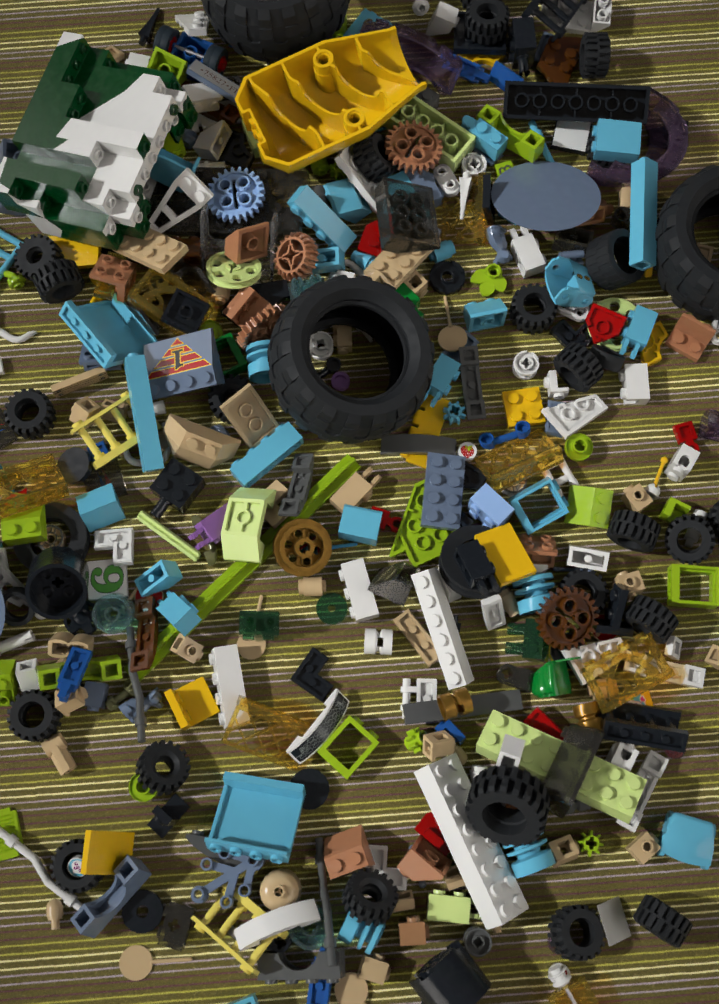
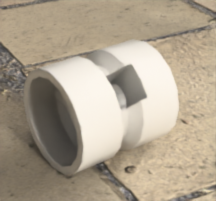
M365 628L364 654H376V652H379L381 655H392L393 629H381L378 632L374 628ZM378 638H383V646H377Z

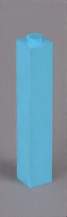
M641 157L639 160L631 163L629 266L641 271L656 266L657 241L655 240V232L657 227L658 162L651 160L649 157Z
M138 352L127 354L128 357L124 358L123 363L143 473L164 469L145 355H139Z

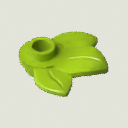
M495 263L488 265L485 269L476 270L470 280L471 283L480 285L479 290L483 297L491 296L495 290L503 293L507 286V281L502 276L501 267Z

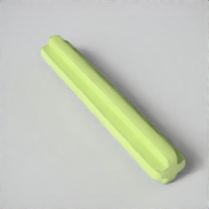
M141 511L137 515V519L193 561H197L200 558V551L145 511Z

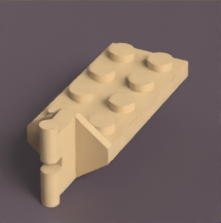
M412 220L364 270V276L371 277L373 281L381 284L385 282L397 289L441 243V238Z
M150 228L144 239L124 235L123 242L120 244L118 251H113L159 273L165 274L189 249L186 244Z

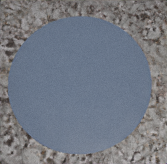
M535 161L534 163L528 162L514 166L503 172L492 186L491 199L496 210L504 218L516 225L539 231H560L579 226L594 216L600 207L601 193L599 187L589 175L573 166L558 162Z

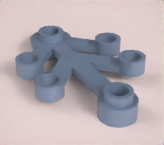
M223 851L218 853L221 859L227 860L231 858L242 862L233 867L214 862L211 858H203L200 862V867L203 870H214L224 874L205 886L194 887L191 891V899L195 903H205L209 898V893L228 882L225 895L220 899V906L224 909L231 908L234 904L233 896L239 875L246 871L244 883L239 886L238 894L241 897H249L252 893L251 885L255 871L262 868L264 859L256 860L255 864H251L249 856L241 855L236 857L228 853L226 857H223ZM207 860L210 861L209 868L204 867V863ZM246 886L248 893L243 895L242 888ZM198 890L202 892V896L199 899L196 898ZM225 898L230 900L228 906H225L223 903Z

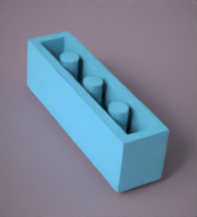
M308 185L299 186L288 200L287 204L290 206V210L295 215H299L303 219V223L307 227L312 228L320 240L328 244V248L339 246L345 253L356 239L357 235Z
M289 421L285 424H280L272 435L265 436L257 447L250 448L246 452V456L241 460H235L231 464V474L242 487H251L304 443L303 437Z

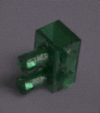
M239 611L238 637H243L244 641H254L255 638H262L263 641H274V638H278V611Z
M526 618L525 624L509 622L507 627H510V629H507V634L524 635V642H506L505 646L508 648H505V654L522 655V658L529 662L547 663L550 644L544 642V639L539 636L540 631L536 627L540 624L535 619Z

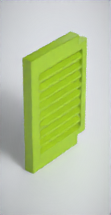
M11 807L0 809V826L9 834L16 835L23 844L17 809L12 811ZM0 838V861L20 856L16 849L9 848L5 841Z

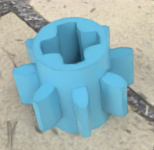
M459 401L454 404L449 402L448 408H443V412L447 413L443 419H448L450 425L452 423L459 425L460 418L465 419L466 416L462 413L465 411V406L461 407Z

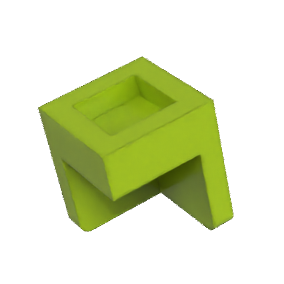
M670 497L658 518L671 523L676 517L687 514L692 507Z

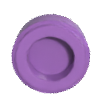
M336 372L331 378L332 387L337 391H345L350 385L348 374Z

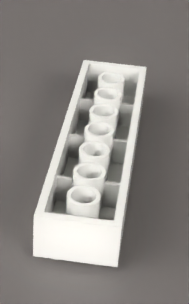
M457 753L415 771L414 774L486 930L504 925L528 910L529 906L499 842L496 844L491 842V839L482 837L480 832H476L468 821L465 806L471 783Z

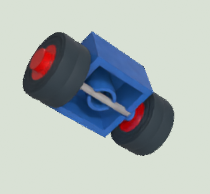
M162 25L156 33L153 51L155 46L187 61V68L197 59L223 75L228 62L227 49L196 36L189 37L186 32H182L180 35L177 29L167 25ZM187 74V79H190L197 83H201L200 81L196 80L195 78Z

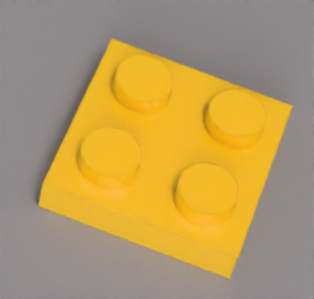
M539 387L502 392L508 429L515 428L516 423L519 421H527L530 426L545 424V416L541 413L543 405Z

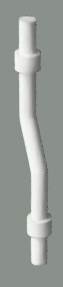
M0 826V838L5 841V844L11 849H16L30 860L44 885L62 898L64 904L68 907L72 906L78 911L83 903L77 900L78 897L73 893L61 890V886H56L55 881L50 878L38 855L22 844L16 835L9 834Z

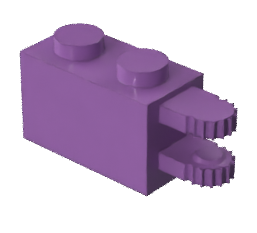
M228 503L194 526L197 531L188 536V538L192 540L200 534L204 540L195 546L197 550L211 542L217 544L221 541V530Z

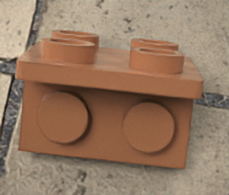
M249 286L240 289L223 310V313L238 326L243 327L247 325L246 322L252 316L255 317L258 311L261 313L264 308L268 309L271 304Z
M527 533L517 534L533 564H544L554 568L555 556H558L554 537L547 534L540 536L528 535Z

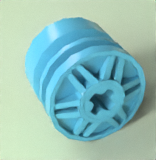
M270 340L256 341L250 343L245 348L246 360L250 363L247 367L248 379L253 383H270V366L267 358Z
M536 573L512 583L513 588L522 587V589L515 591L514 594L517 596L524 595L525 599L517 602L521 616L534 614L536 611L542 610L538 604H545L543 597L550 598L547 590L555 586L554 582L545 583V581L553 578L552 573Z
M547 838L532 840L530 844H522L514 847V845L503 846L504 849L514 848V850L506 853L507 857L517 856L518 860L510 865L515 878L528 876L556 863L551 849L541 850L540 846L547 842Z
M348 911L337 939L350 945L353 939L357 937L359 938L357 949L360 950L365 941L368 943L365 953L370 955L371 951L379 943L386 925L380 922L378 926H374L373 923L370 926H366L365 921H362L360 924L357 922V917L352 919L349 916L351 912Z

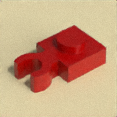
M692 421L672 427L678 445L684 443L697 451L700 450L698 444L694 442L698 439Z
M372 506V510L383 512L379 530L384 531L387 526L392 532H398L399 528L394 527L393 523H401L402 519L400 517L391 518L389 517L390 511Z

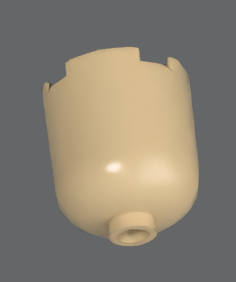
M278 868L272 870L264 877L260 885L261 901L270 910L298 902L302 893L300 879L289 869Z

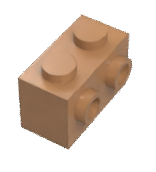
M419 915L406 916V920H398L400 946L426 945V939H430L428 923L425 924Z

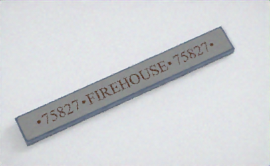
M195 59L187 68L186 73L236 104L235 97L240 86Z

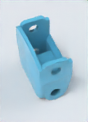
M161 148L157 161L150 172V178L170 187L173 181L187 167L195 173L201 158L198 157L195 163L192 164ZM179 186L176 188V191L184 192Z
M561 256L553 258L545 267V282L554 304L564 307H587L592 304L596 292L587 267Z
M667 811L658 839L661 849L656 855L664 856L666 854L678 861L700 866L701 869L708 870L711 866L714 852L716 825L679 812Z

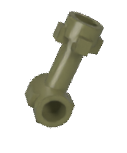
M127 679L124 682V690L115 697H108L107 701H105V705L110 711L117 710L120 705L119 703L129 695L135 698L131 679Z

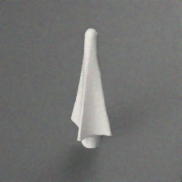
M468 171L463 172V177H459L460 220L464 219L473 183Z

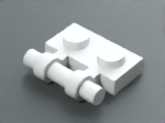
M404 678L403 686H401V693H403L402 704L410 703V693H416V702L437 700V679L417 678L416 686H411V679ZM401 704L400 711H402V719H404L403 708Z

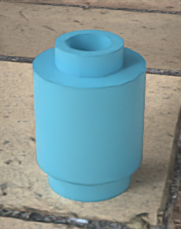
M451 240L441 241L428 256L430 261L438 263L451 258L456 253L453 242Z

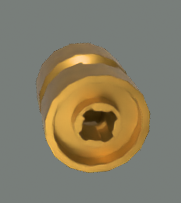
M465 687L454 690L453 694L447 692L437 696L438 707L445 721L456 718L458 713L462 716L474 710L471 696Z
M597 701L572 707L575 719H579L577 727L580 735L602 730L604 722L602 717L598 716L600 709Z

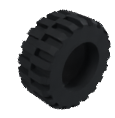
M495 765L489 767L488 770H482L473 779L466 801L465 812L473 829L476 832L479 831L482 837L485 839L489 838L491 842L496 844L499 842L503 846L514 845V847L522 844H530L532 840H537L544 832L550 809V796L544 784H540V780L536 776H531L529 771L519 770V767L516 766L511 768L507 765H500V767ZM497 802L507 803L515 806L518 809H510L500 805Z

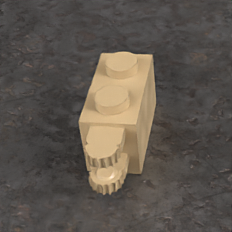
M368 467L361 475L355 472L330 498V504L342 514L344 504L358 507L363 501L366 503L373 496V488L382 477L378 474L368 483L365 479L371 475L373 471L371 467Z

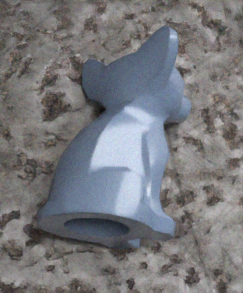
M499 225L488 227L485 233L489 244L497 252L493 263L505 264L513 260V255L507 250L505 238L507 229Z
M158 687L149 692L147 697H144V712H147L151 706L159 709L164 706ZM131 698L120 704L119 709L135 724L136 698Z

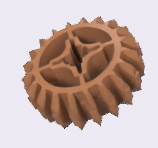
M291 232L290 235H285V240H280L281 244L276 246L278 250L274 253L276 258L273 261L276 263L274 268L278 270L277 274L290 282H302L303 279H308V275H313L312 270L316 269L315 263L319 261L317 256L320 254L316 251L319 247L315 244L316 241L310 235L302 232Z

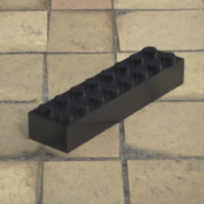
M505 81L503 118L597 123L598 119L602 118L641 122L642 125H646L651 86Z

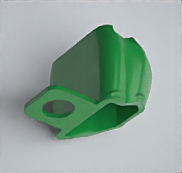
M581 657L549 661L534 673L532 682L533 695L538 698L571 694V682L566 661L581 659Z

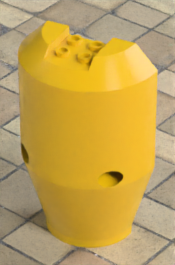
M394 25L387 29L323 40L255 71L243 78L236 94L235 102L247 131H252L254 138L259 142L257 146L263 163L290 174L368 138L418 93L426 90L427 83L423 81L418 84L412 75L402 53L397 30Z

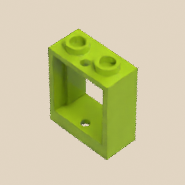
M671 564L667 568V606L703 609L717 608L719 606V567ZM680 573L709 575V602L680 600Z
M350 715L317 751L346 780L351 777L380 743L377 740L379 736L371 729L369 731L365 730L362 727L364 723L357 716L352 718ZM351 724L372 744L348 770L327 748Z

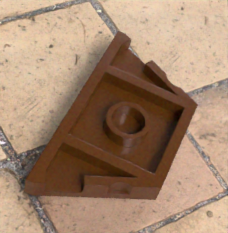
M550 36L536 68L545 76L548 82L568 83L579 57L582 37L563 36L561 39L557 38L552 43L550 40L553 36Z

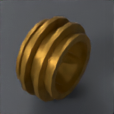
M298 518L286 522L277 531L273 540V555L276 563L285 572L294 576L308 577L319 573L327 565L332 554V541L328 531L320 523L311 519ZM296 530H300L302 532V535L300 537L295 536ZM311 533H314L316 536L313 541L309 539ZM288 540L292 542L290 548L285 547V542ZM305 542L308 545V550H304L301 553L299 546ZM315 547H319L318 554H314ZM292 554L296 556V560L294 562H291L289 560V557ZM309 558L310 564L305 565L303 560Z

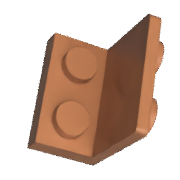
M101 254L90 272V278L116 285L117 301L124 302L136 282L137 263Z
M683 313L664 345L697 362L715 335L716 330L711 325L698 321L693 315Z

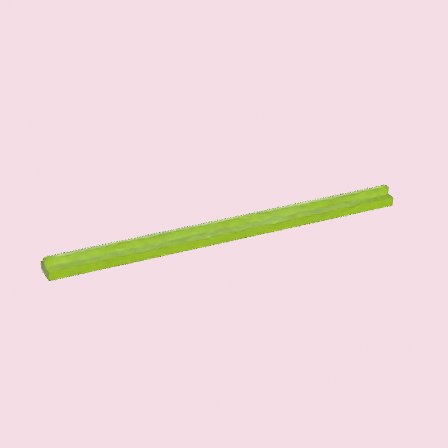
M347 454L310 489L304 508L298 516H288L276 529L271 527L260 537V540L265 544L261 563L235 561L192 602L199 610L197 615L202 620L186 636L273 554L274 537L286 522L298 518L309 519L355 472L361 469V466L354 457ZM171 623L158 635L156 655L150 669L137 672L139 681L147 676L171 652L170 648L180 633ZM127 665V666H126L125 668H123V669H124V670L127 672V674L129 675L128 665Z

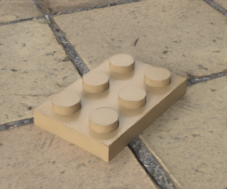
M250 383L219 406L249 449L257 447L265 436L272 435L277 426H279Z

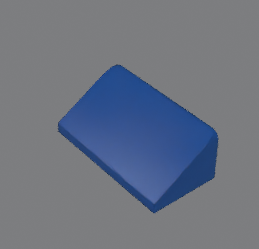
M499 61L494 63L489 74L491 75L490 82L504 92L505 81H524L522 77Z

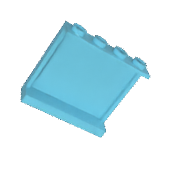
M113 291L108 300L76 306L72 300L65 301L59 313L63 321L104 369L124 364L123 360L125 357H128L127 354L138 352L139 355H144L143 345L158 342L125 302L117 301V292Z
M225 771L223 776L224 787L209 838L205 837L204 839L207 849L214 853L228 852L236 857L245 855L254 860L267 859L275 864L289 863L306 795L304 784Z

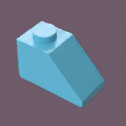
M161 559L134 581L141 597H146L171 588L183 576L176 561Z

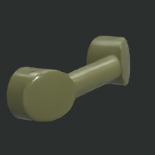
M198 515L192 516L193 526L203 519ZM214 542L208 544L209 550L204 552L209 566L214 565L217 560V547Z

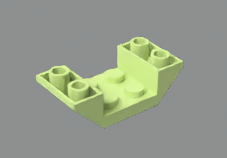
M240 487L229 497L221 530L224 560L261 563L265 544L260 540L266 508L273 509L277 492L275 489Z

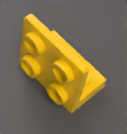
M200 677L176 690L169 689L164 692L180 728L184 731L220 712L204 677Z

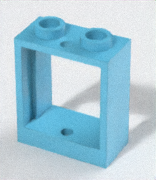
M548 476L507 499L514 508V513L528 535L569 513L567 509L569 503L557 491L560 489L555 479L551 480ZM547 485L559 508L530 523L519 500Z

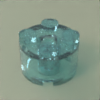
M112 593L101 597L92 610L94 625L107 634H117L126 630L135 619V606L132 600L127 595L121 593ZM113 610L118 612L116 618L110 615V612Z
M319 905L316 906L321 920L312 923L316 925L312 932H309L308 928H301L300 926L289 929L292 941L304 950H315L324 945L323 939H326L323 908Z

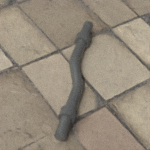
M129 626L126 628L127 641H125V650L128 652V672L136 698L135 728H137L138 743L146 742L145 727H147V717L144 716V697L137 672H130L131 653L136 651L137 641L135 640L134 627Z
M319 837L315 838L316 855L314 857L318 868L319 889L324 916L326 938L323 939L324 949H327L328 967L337 966L335 954L337 942L333 932L323 838Z

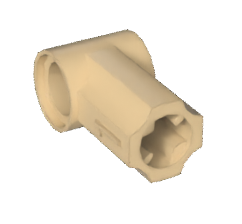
M60 732L41 743L45 754L52 759L61 776L70 773L78 767L67 749L68 744Z

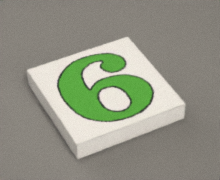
M113 559L87 562L89 567L88 600L129 597L127 565L114 566Z

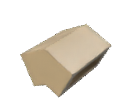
M105 399L101 404V411L116 401ZM123 403L117 408L126 420L128 404ZM111 412L101 417L102 419L118 423Z
M457 865L450 867L444 877L448 891L466 886Z
M412 890L396 892L399 893V898L393 913L415 909Z

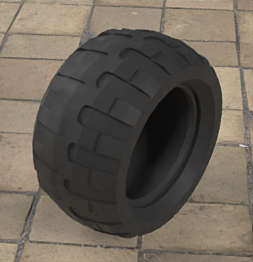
M202 0L204 11L222 41L230 44L238 54L250 56L262 62H277L318 42L332 39L334 32L342 27L350 0Z
M714 164L703 168L694 176H690L673 191L659 213L655 232L657 249L656 266L654 268L656 267L660 287L663 291H668L672 297L671 301L678 308H684L701 321L705 319L719 321V268L704 257L698 248L694 235L695 223L706 217L719 215V166Z
M339 275L308 287L283 310L274 326L268 345L269 378L272 390L278 396L280 407L286 414L289 413L296 420L295 424L304 431L309 430L317 434L318 438L324 441L343 442V444L363 443L366 440H377L403 426L422 405L424 397L430 388L434 371V343L430 341L428 335L430 330L428 324L415 310V304L408 297L404 298L396 292L395 287L385 282L381 284L373 281L368 276L358 275L355 278H348L346 275ZM334 325L351 326L370 335L384 351L389 364L390 378L386 392L369 398H354L343 395L328 386L313 366L309 349L311 335L322 328Z

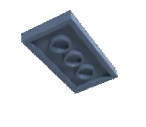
M432 452L427 453L420 527L455 531L460 528L466 457Z

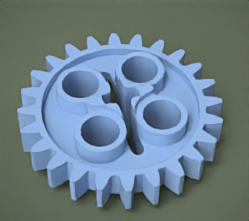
M240 166L235 171L231 167L230 172L224 169L223 175L218 172V179L212 177L214 184L208 183V186L214 196L208 201L207 205L212 214H216L217 219L222 217L223 222L229 219L231 224L237 219L238 224H240L242 218L247 222V216L254 218L253 212L259 213L258 207H263L262 201H265L264 194L266 192L263 188V182L260 181L259 176H255L254 171L249 173L248 168L242 171ZM234 181H235V187H236V190H237L236 196H237V201H238V206H239L238 209H236V202H235V199H234V198H235V193H234V189H233V182H234Z

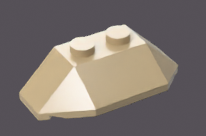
M171 413L163 427V433L174 457L208 470L234 458L241 444V440Z

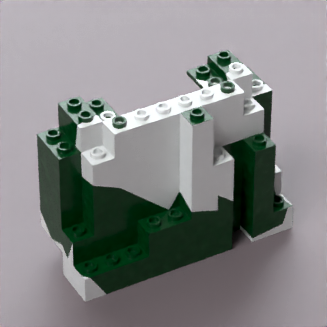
M64 31L12 139V142L21 152L17 159L4 157L0 164V202L7 210L26 214L44 234L118 251L120 244L123 242L124 235L140 239L145 238L151 224L147 219L151 205L143 195L145 183L150 177V172L157 161V156L164 145L168 132L174 142L179 144L181 137L184 135L185 128L192 130L194 123L198 119V113L187 93L183 91L174 73L118 63L109 50L90 47L82 34Z

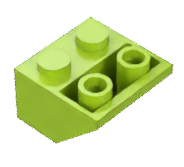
M16 659L0 660V706H11L9 705L11 701H16L15 697L18 695V680L15 674Z

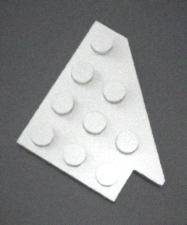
M354 144L342 149L334 159L337 166L343 170L349 182L357 188L360 196L370 205L371 210L380 217L389 207L387 196L383 189V181L379 183L371 182L361 173L353 157Z

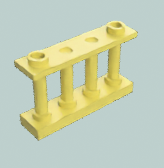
M128 390L120 395L121 399L86 421L79 420L72 425L71 435L78 432L95 456V461L92 463L95 470H98L138 444L136 432L132 431L117 408L125 402L131 408ZM109 412L112 413L127 435V441L122 444L116 441L101 419L102 416ZM157 421V429L160 430L162 427ZM95 422L111 446V451L107 454L99 450L85 427Z
M227 882L221 886L223 887L221 890L222 894L202 920L195 915L191 919L196 923L194 927L202 934L208 933L241 963L239 967L246 974L250 975L253 973L258 976L260 971L254 967L255 963L274 938L277 939L279 936L285 940L290 932L287 930L262 940L261 944L257 946L246 960L238 953L237 940L230 946L223 938L243 912L247 910L252 912V919L267 912L249 897H241L236 887L233 897L238 900L236 903L237 907L216 933L208 924L222 908L220 906V899L225 895Z

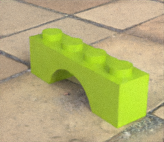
M486 104L476 115V120L481 118L508 137L506 148L529 162L534 163L543 153L545 137L531 129L526 133L515 131L506 123L502 113L492 106Z
M118 654L91 658L82 681L98 680L103 682L123 679L121 658ZM65 662L36 666L40 691L57 688V680Z

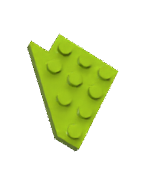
M425 479L414 485L389 554L391 559L405 552L413 569L439 558L444 541L453 532L420 527Z

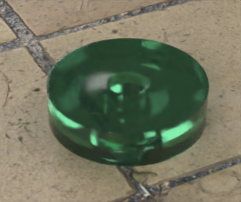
M336 593L323 595L316 605L318 618L327 625L341 623L347 615L345 599ZM334 606L336 609L334 612H329L328 608Z

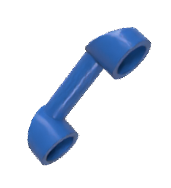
M519 421L515 425L514 432L495 438L489 432L482 433L479 436L480 446L491 450L497 444L516 438L525 439L530 434V424L527 421Z

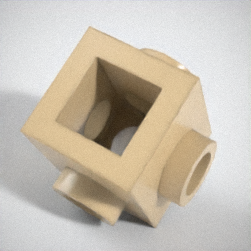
M639 570L630 573L628 571L620 572L612 581V589L614 583H620L629 590L627 601L634 599L636 595H640L646 589Z

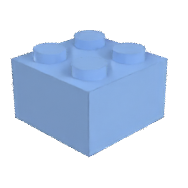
M487 483L470 498L467 506L468 514L473 519H478L483 523L482 526L492 529L504 525L514 512V508Z

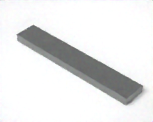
M520 689L470 695L473 703V712L462 716L458 713L456 718L491 714L493 709L498 712L522 710ZM437 700L402 704L405 725L444 720Z

